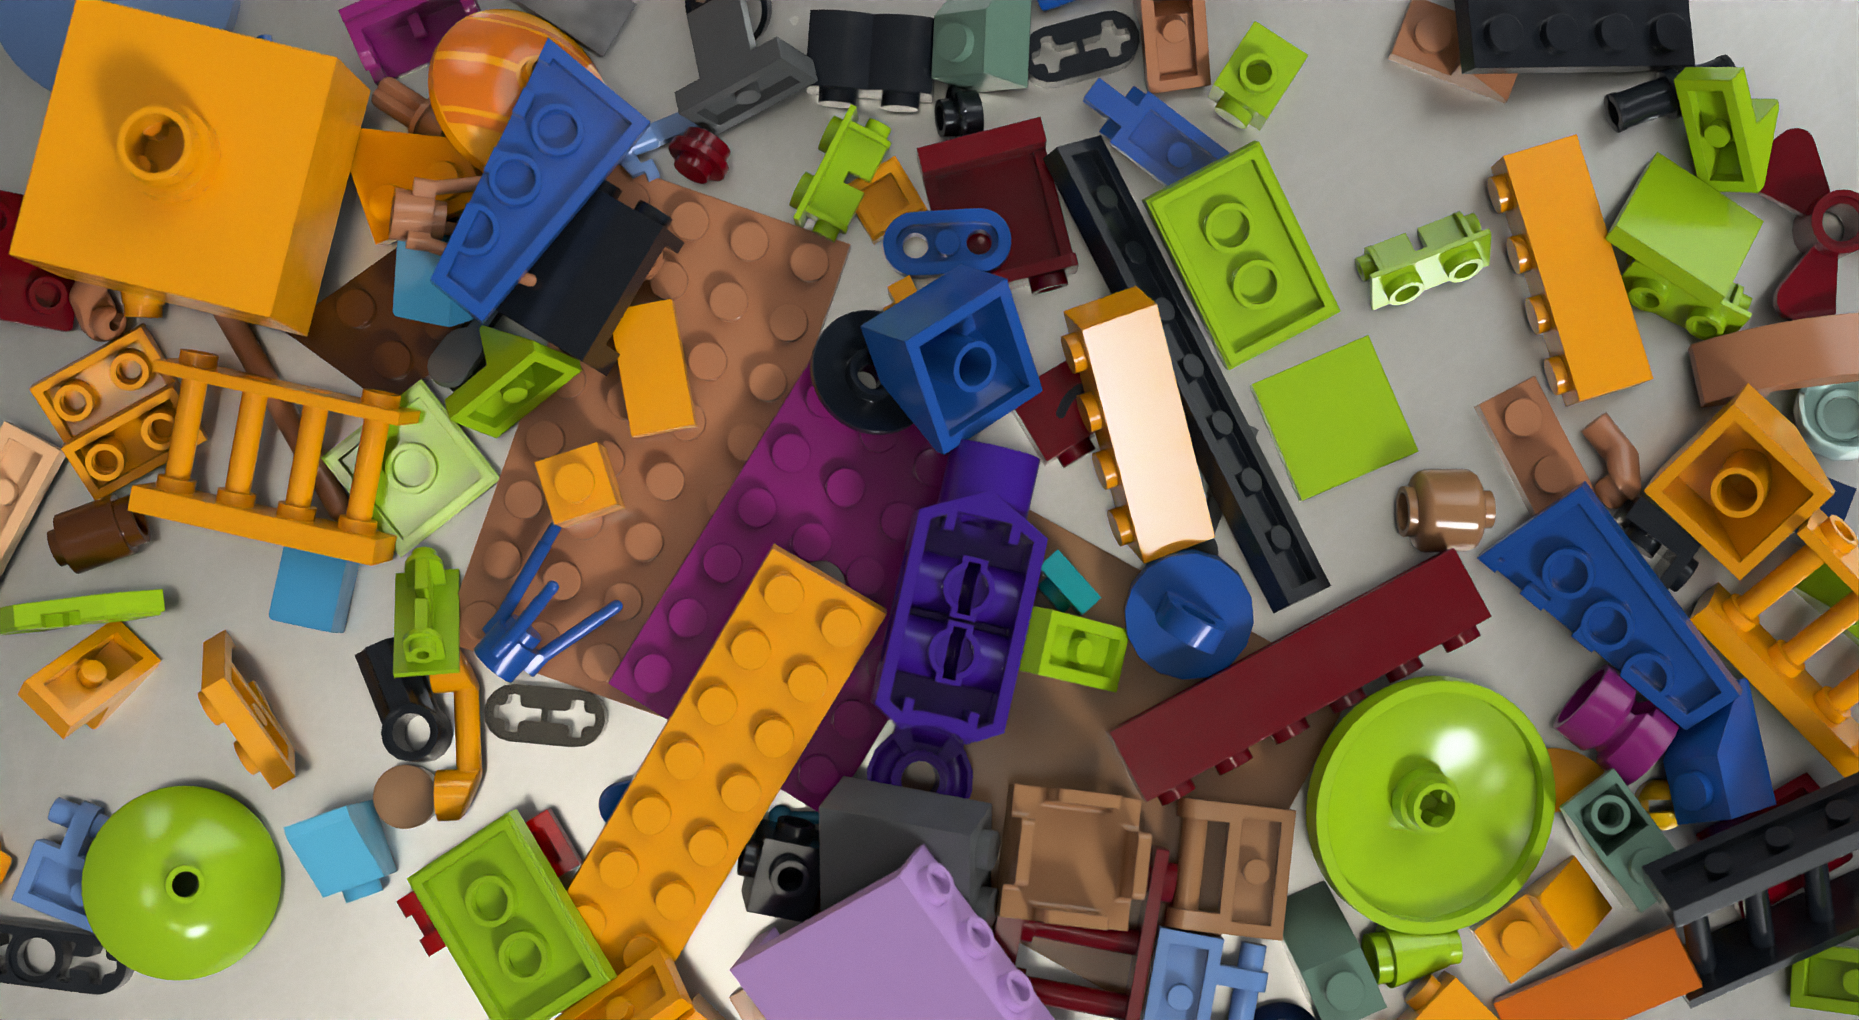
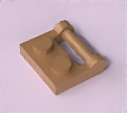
M1179 798L1176 816L1182 817V827L1178 854V874L1173 906H1166L1164 926L1183 930L1282 941L1296 811L1293 809L1201 798ZM1208 821L1227 823L1217 912L1199 909Z

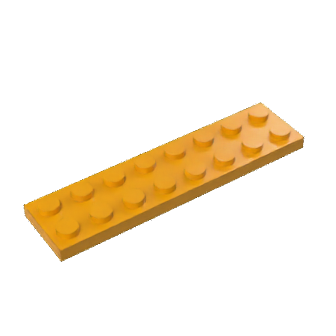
M776 544L772 545L566 889L617 975L657 947L669 954L675 963L887 615L886 608ZM580 1001L576 1002L575 1004H573V1005L570 1006L569 1008L565 1009V1010L562 1011L561 1013L566 1012L567 1010H569L571 1007H573L574 1005H576V1004L579 1003Z

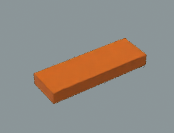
M1669 924L1494 999L1493 1004L1501 1020H1625L1703 986L1675 926Z

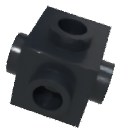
M789 815L779 816L777 822L766 819L761 820L756 829L755 837L750 838L740 854L737 864V875L744 876L741 893L746 912L801 923L811 918L817 893L820 891L819 830H815V825L812 822Z

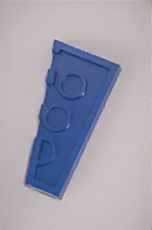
M550 38L547 39L531 77L514 106L510 120L497 146L494 147L483 170V175L430 278L431 284L482 325L648 130L651 123Z
M1586 481L1489 546L1477 557L1494 573L1498 570L1521 589L1520 594L1540 611L1544 608L1572 631V637L1591 653L1595 650L1621 672V678L1684 730L1690 729L1741 696L1742 687Z

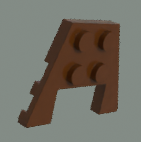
M457 216L447 221L458 223L459 218ZM395 248L315 305L307 337L289 332L286 333L360 387L401 395L420 379L426 382L432 379L427 368L431 354L447 334L458 328H467L472 320L446 327L395 316L393 313L397 248Z

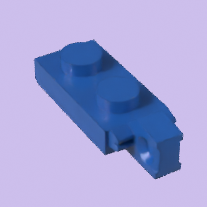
M1098 78L1083 97V102L1107 120L1099 133L1110 141L1109 144L1165 187L1230 153L1149 91L1145 94L1133 86L1124 97L1101 78Z

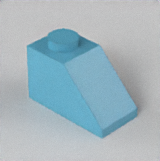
M373 799L346 805L283 827L289 844L323 898L342 891L345 902L349 903L383 891L379 878L397 872L379 815L374 807Z

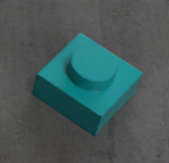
M1058 549L1043 562L1041 575L1045 579L1038 584L1037 588L1058 611L1065 613L1071 607L1078 616H1081L1101 599V596Z

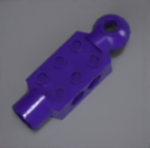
M961 439L959 446L949 451L938 503L913 512L870 702L894 724L893 734L875 749L867 767V780L902 787L901 776L905 768L911 763L925 761L931 765L935 773V783L929 792L969 799L972 794L973 770L966 751L963 749L964 744L979 742L1005 733L1048 538L1027 521L1041 461L1040 458L997 445Z

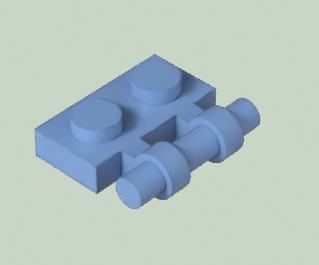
M58 797L50 809L48 820L68 828L62 845L45 838L35 841L11 900L93 933L83 907L81 879L85 854L89 844L103 824L110 818L104 815L105 809L88 801H83L78 805Z
M1158 925L1141 1020H1210L1216 985L1233 988L1227 1020H1254L1258 993H1265L1269 974L1263 971L1267 946L1255 942L1241 941L1237 965L1220 963L1224 944L1222 937Z

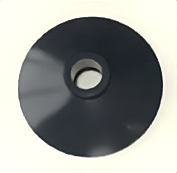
M859 310L847 313L834 320L817 339L810 363L812 384L824 408L837 421L848 428L870 435L897 433L914 423L881 384L860 327L881 314L882 311ZM858 372H867L872 375L876 382V388L871 389L865 386L858 378Z

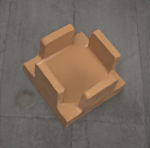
M1009 784L995 916L1083 928L1128 931L1131 900H1144L1146 896L1152 835L1151 833L1139 832L1142 800L1063 788Z

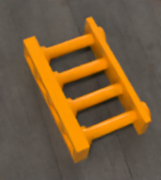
M180 349L179 358L154 359L152 372L182 378L165 474H158L156 482L132 485L127 511L370 566L393 560L397 535L376 531L378 521L372 519L389 425L416 424L419 422L420 410L401 407L402 396L387 391L363 388L360 398L219 367V355L199 350ZM208 384L242 391L225 487H218L217 495L195 490L197 480L191 478ZM268 397L303 405L285 501H278L277 508L256 504L257 494L251 492ZM329 411L364 418L346 514L339 515L338 522L316 517L317 507L311 505Z
M1819 508L1798 529L1797 535L1806 543L1803 547L1743 595L1737 593L1731 595L1719 582L1699 597L1690 620L1845 778L1859 772V723L1851 716L1850 710L1851 707L1859 702V669L1834 688L1830 686L1822 687L1805 670L1804 662L1859 620V542L1855 533L1846 522L1836 515L1828 517ZM1826 563L1852 592L1786 642L1782 639L1776 641L1759 623L1758 615Z

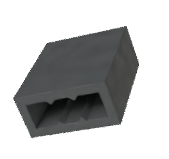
M843 776L819 806L821 912L900 869L918 846L925 844L937 862L949 871L955 886L977 916L982 918L989 927L993 925L996 918L995 913L999 891L997 888L991 887V870L994 868L998 858L1000 835L998 831L992 830V803Z

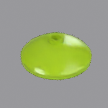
M198 786L160 788L138 796L119 808L103 824L94 837L85 857L81 879L84 911L93 933L103 947L119 962L136 972L153 978L178 981L193 980L218 973L248 954L261 940L272 922L281 890L279 857L273 840L263 823L252 811L236 799L224 793ZM188 871L197 878V888L193 894L181 897L173 891L172 882L177 874Z

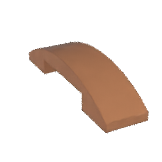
M1859 313L1827 315L1780 322L1737 331L1691 344L1688 351L1701 408L1726 405L1747 383L1766 398L1773 391L1859 381Z

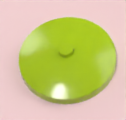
M1423 676L1399 681L1382 688L1356 705L1332 731L1316 760L1309 783L1306 804L1307 832L1314 859L1329 886L1343 901L1371 921L1388 929L1417 935H1432L1468 927L1483 920L1505 905L1522 888L1538 865L1550 837L1554 820L1556 791L1553 767L1543 739L1533 723L1515 704L1502 695L1477 683L1449 676Z

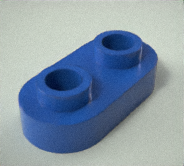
M973 208L909 212L900 215L890 223L884 235L883 248L889 266L903 277L910 275L911 279L939 278L960 264L987 273H993L1006 262L1009 256L1011 233L1005 220L994 211L988 209ZM977 233L986 235L991 241L990 250L981 255L972 253L967 247V240L970 236ZM920 237L926 241L928 250L922 257L911 258L905 254L903 246L909 238Z

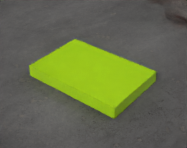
M1252 141L1142 199L1225 369L1231 370L1341 312L1259 141Z
M517 809L502 815L406 878L490 1020H550L617 977V974Z

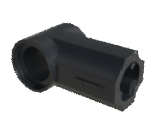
M394 637L365 647L364 650L355 654V658L382 723L381 737L383 745L389 754L399 760L423 763L437 760L450 747L453 731L450 720L445 713L439 710L426 675L394 678ZM416 716H422L429 724L430 736L424 747L414 751L406 742L405 729L410 720Z

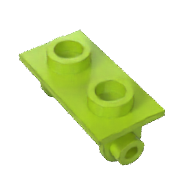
M852 104L843 119L834 115L830 120L818 146V150L826 154L815 175L808 172L802 175L789 203V206L797 209L793 216L796 226L804 228L808 218L816 221L812 232L821 237L825 236V239L833 243L839 233H847L848 227L865 195L864 192L844 183L848 174L850 173L871 183L887 150L891 146V142L887 140L891 128L872 118L868 119L865 127L857 124L859 120L857 107Z
M1458 211L1417 228V235L1424 246L1420 250H1414L1406 232L1365 247L1364 255L1355 258V265L1361 279L1364 282L1370 280V306L1372 310L1388 304H1406L1420 296L1424 290L1447 281L1462 282L1478 274L1482 268L1490 265L1492 234L1490 229L1482 230L1475 213L1464 216L1462 212Z
M1630 255L1627 256L1625 263L1629 266L1621 276L1629 301L1640 310L1652 312L1686 329L1696 338L1707 340L1737 332L1752 316V313L1748 311L1752 297L1744 294V286L1738 283H1732L1726 297L1712 310Z
M418 547L406 559L405 573H395L394 678L460 673V600L458 595L460 590V570H445L442 559L437 556V552L434 549Z

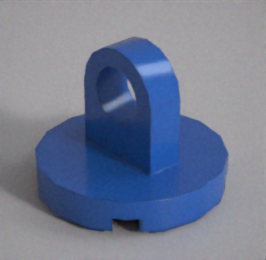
M1195 549L1178 551V553L1168 554L1163 558L1161 557L1148 563L1132 581L1124 605L1127 636L1139 658L1158 673L1182 680L1209 677L1230 666L1247 646L1254 624L1252 598L1238 571L1219 556Z

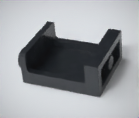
M607 180L599 186L530 268L528 273L536 277V284L529 287L518 283L496 309V311L605 376L609 374L620 355L606 346L662 250L666 247L678 254L684 245L682 240L668 230L673 221L672 218L640 199L634 209L618 201L622 190Z

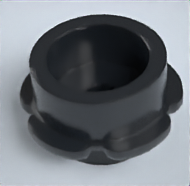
M956 85L948 87L945 95L946 99H938L935 104V124L939 136L949 137L950 140L982 132L984 130V113L979 93L976 90H958Z

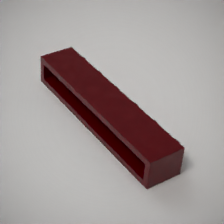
M1450 548L1431 556L1239 659L1225 669L1107 730L1106 733L1142 800L1148 802L1157 797L1161 805L1165 806L1195 790L1196 786L1191 778L1214 766L1217 773L1223 775L1251 760L1253 756L1249 747L1271 736L1275 744L1278 745L1310 728L1305 717L1328 705L1332 714H1336L1367 697L1362 686L1384 674L1389 684L1414 673L1424 666L1419 656L1442 644L1445 652L1449 653L1481 636L1476 625L1492 616L1455 548Z

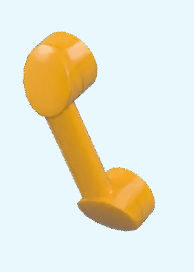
M461 649L460 673L429 675L433 693L454 692L456 769L437 770L435 773L434 807L438 821H458L465 815L477 793L483 775L479 704L480 687L473 668Z

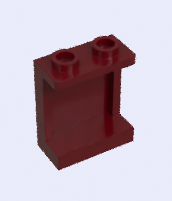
M1041 116L916 148L917 162L930 211L983 208L994 211L1007 223L1011 233L1010 253L1006 262L998 270L990 274L1007 278L1010 290L1030 286L1032 294L1046 293L1068 285L1067 276L1076 274L1079 264L1076 253L1072 251L1055 182L1043 161V158L1047 155V139ZM977 233L969 237L967 247L972 253L981 255L990 250L991 241L986 235Z

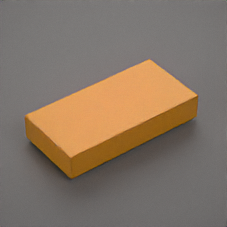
M667 299L628 307L613 332L616 352L620 354L617 360L631 436L639 438L696 427L697 422L674 301Z

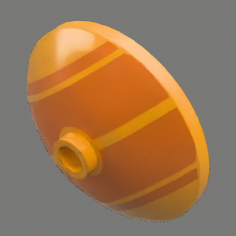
M490 9L466 16L444 35L435 48L430 61L428 91L434 115L445 136L455 149L481 171L484 170L494 147L497 146L510 120L514 106L523 88L526 87L548 38L603 82L590 57L574 39L553 24L533 14L511 9Z

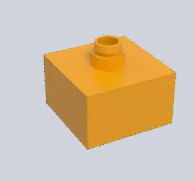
M76 0L9 255L63 278L307 337L371 90L338 57L102 0Z

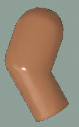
M75 281L69 293V302L81 330L92 340L98 342L114 341L121 337L125 332L127 320L124 313H118L108 288Z
M1607 412L1589 423L1581 432L1607 464L1609 474L1597 481L1595 492L1609 509H1618L1628 499L1632 501L1635 497H1638L1642 490L1639 453Z

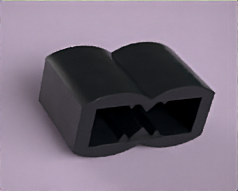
M810 10L807 56L813 59L818 81L806 87L807 93L818 95V104L827 107L849 108L851 104L856 106V98H873L881 100V108L894 112L919 111V103H931L934 96L935 79L931 78L934 18L906 14H870L846 10Z

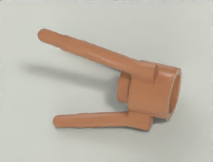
M482 176L445 180L414 177L412 190L395 187L388 239L405 241L406 249L426 251L442 256L448 243L440 240L443 239L444 235L451 236L457 223L446 221L447 202L435 200L436 195L474 192ZM527 272L519 283L532 287L536 284L537 279L533 274Z

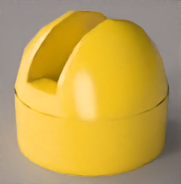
M1651 779L1644 782L1637 789L1634 796L1659 829L1667 831L1679 826L1677 825L1674 811L1649 812L1648 800H1672L1668 781L1665 779Z

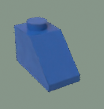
M1746 678L1736 679L1743 689L1739 698L1688 730H1684L1679 725L1674 739L1667 748L1663 763L1677 825L1734 819L1776 805L1751 689Z

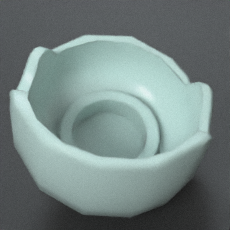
M1859 381L1800 388L1795 399L1793 413L1795 425L1810 450L1832 461H1852L1858 459Z

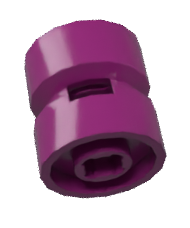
M1603 665L1590 675L1565 703L1554 721L1553 728L1581 751L1594 748L1597 751L1596 764L1605 771L1614 768L1628 786L1638 780L1656 763L1674 739L1679 725L1651 701L1637 702L1635 700L1636 689L1621 678L1620 674L1611 666Z

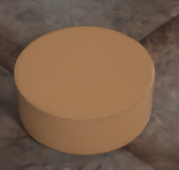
M415 764L395 766L384 772L378 779L373 791V803L379 817L388 825L399 829H410L428 822L435 815V776L426 768Z

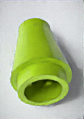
M1378 925L1375 932L1364 934L1361 942L1362 951L1377 985L1386 984L1390 989L1445 969L1450 965L1460 964L1463 959L1462 942L1457 930L1440 934L1417 935L1395 931Z

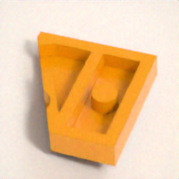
M361 128L350 169L376 245H389L397 241L388 239L395 187L412 190L414 177L445 180L483 175V171L466 160L450 143L447 137ZM474 192L436 195L435 200L447 202L446 221L462 215Z

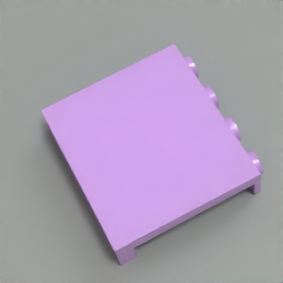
M925 844L918 846L900 869L781 935L775 927L760 934L729 969L766 1020H1055L1035 994L1027 976L1015 967L994 939L989 925L977 916L955 886L949 871L937 862Z

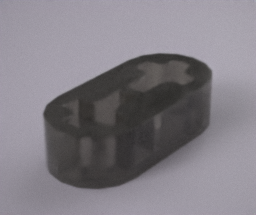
M527 684L504 685L490 695L484 708L485 722L489 730L499 739L509 742L583 747L598 741L605 733L609 722L608 709L603 700L596 694L581 689ZM513 694L521 695V706L542 709L541 721H520L517 731L509 729V719L499 717L500 705L510 704ZM576 700L584 701L585 712L595 714L594 726L583 727L581 737L573 736L572 725L551 722L552 711L573 710Z

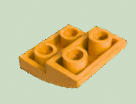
M144 323L124 333L116 340L109 341L35 382L29 388L63 440L64 444L61 450L94 500L115 492L167 463L181 384L177 377L152 372L154 359L166 358ZM200 424L197 445L208 439L202 424Z

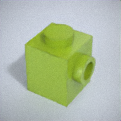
M1254 21L1214 82L1207 97L1217 103L1214 107L1215 112L1230 124L1241 129H1246L1250 124L1260 131L1303 66L1308 54L1257 21Z

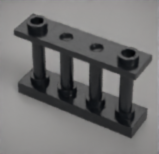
M1859 772L1641 866L1644 883L1675 928L1683 926L1686 942L1684 946L1702 981V988L1682 995L1690 1009L1859 936V868L1830 880L1828 862L1859 849ZM1802 874L1804 892L1770 906L1768 888ZM1742 900L1745 918L1711 932L1708 915Z

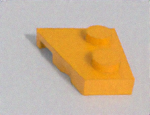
M223 630L203 642L201 691L198 692V699L209 719L217 726L225 723L235 736L237 741L234 742V748L246 770L252 775L261 772L274 790L296 777L295 750L280 723L273 715L256 681H251L247 684L232 663V649L236 648L227 631Z

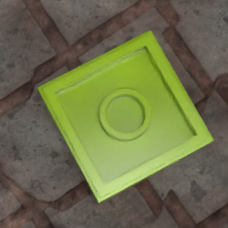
M1656 152L1645 166L1605 239L1714 310L1726 297L1764 221L1661 153Z
M1369 335L1249 386L1299 502L1419 452Z
M420 379L401 394L400 402L401 407L421 411L419 422L400 426L389 425L372 519L378 521L377 529L380 532L397 535L395 551L400 557H404L498 483L500 474L462 426L448 419L446 406L423 379ZM362 426L321 457L349 494Z

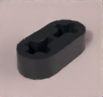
M1115 10L1103 11L1042 27L1030 35L1028 80L1036 86L1051 89L1121 71L1127 68L1135 58L1140 43L1139 30L1129 16ZM1111 27L1115 36L1125 35L1128 40L1121 44L1119 55L1116 57H1110L1106 48L1085 51L1084 46L1099 41L1102 28ZM1044 43H1051L1055 52H1062L1073 48L1076 51L1075 55L1067 56L1060 60L1059 71L1055 73H1049L1045 64L1035 65L1032 60L1040 56L1041 45Z

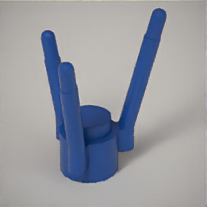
M554 522L549 524L542 538L538 541L498 611L482 628L486 635L473 648L476 656L487 668L501 679L510 683L523 670L534 677L549 660L604 624L605 621L619 613L623 608L621 601L614 600L538 650L536 648L542 641V637L531 624L556 594L559 584L553 580L549 581L520 616L513 614L561 531L562 527L554 525Z

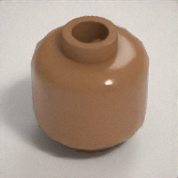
M1469 469L1420 470L1411 477L1408 486L1400 487L1397 493L1396 522L1398 531L1402 537H1409L1412 545L1420 552H1442L1450 548H1455L1456 552L1472 550L1479 545L1484 530L1491 529L1495 523L1496 504L1492 491L1483 489L1478 476Z

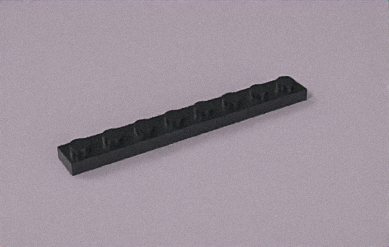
M1099 135L1056 147L1043 158V161L1110 293L1114 294L1137 286L1157 304L1196 462L1273 614L1330 587L1331 585L1102 136Z

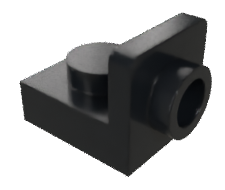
M1642 496L1635 497L1632 501L1628 499L1613 515L1615 521L1625 529L1624 533L1640 554L1650 559L1656 553L1662 557L1652 570L1664 586L1674 592L1681 589L1699 565V562L1693 556L1702 545L1682 526Z

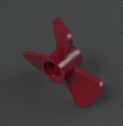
M1793 128L1786 130L1773 139L1765 185L1759 193H1756L1796 214L1792 226V236L1796 247L1803 256L1780 283L1773 296V305L1776 312L1788 321L1835 315L1838 259L1859 250V193L1844 189L1830 192L1812 135L1804 129ZM1825 212H1831L1841 219L1844 225V236L1841 241L1833 240L1825 233L1822 224Z

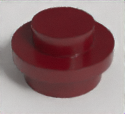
M694 126L688 127L683 135L675 136L668 147L671 156L675 159V169L693 182L705 184L708 180L721 181L729 170L726 162L731 154L729 147L719 137L705 129Z

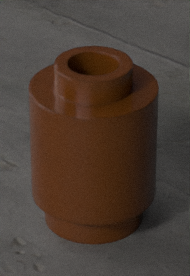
M110 494L54 515V529L47 532L50 551L61 567L69 565L76 574H81L138 552L139 545L151 540V532L146 515L127 511L130 494L121 498L116 494Z

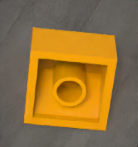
M1747 383L1659 468L1644 489V492L1737 579L1741 580L1834 495L1835 489L1797 427Z

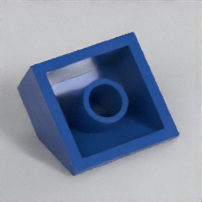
M960 264L860 326L881 384L936 452L943 455L959 446L961 439L968 440L1043 391L1007 278Z

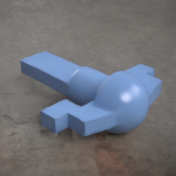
M678 112L652 122L648 130L621 160L619 165H622L632 179L644 173L648 182L656 178L660 179V174L653 159L640 163L637 156L672 142L675 136L683 135L688 127H702L681 116Z

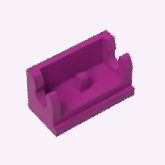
M360 0L338 11L365 70H369L374 83L378 86L385 77L398 79L430 65L435 48L449 29L466 16L482 10L477 0Z

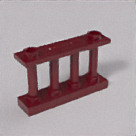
M1152 845L1146 896L1141 903L1137 930L1128 928V931L1101 930L996 916L992 931L994 939L1014 965L1016 964L1020 941L1032 943L1033 937L1132 955L1125 994L1027 976L1035 994L1044 1006L1118 1020L1140 1019L1161 901L1172 902L1177 881L1178 864L1168 862L1170 851L1167 848ZM1016 967L1026 975V968Z

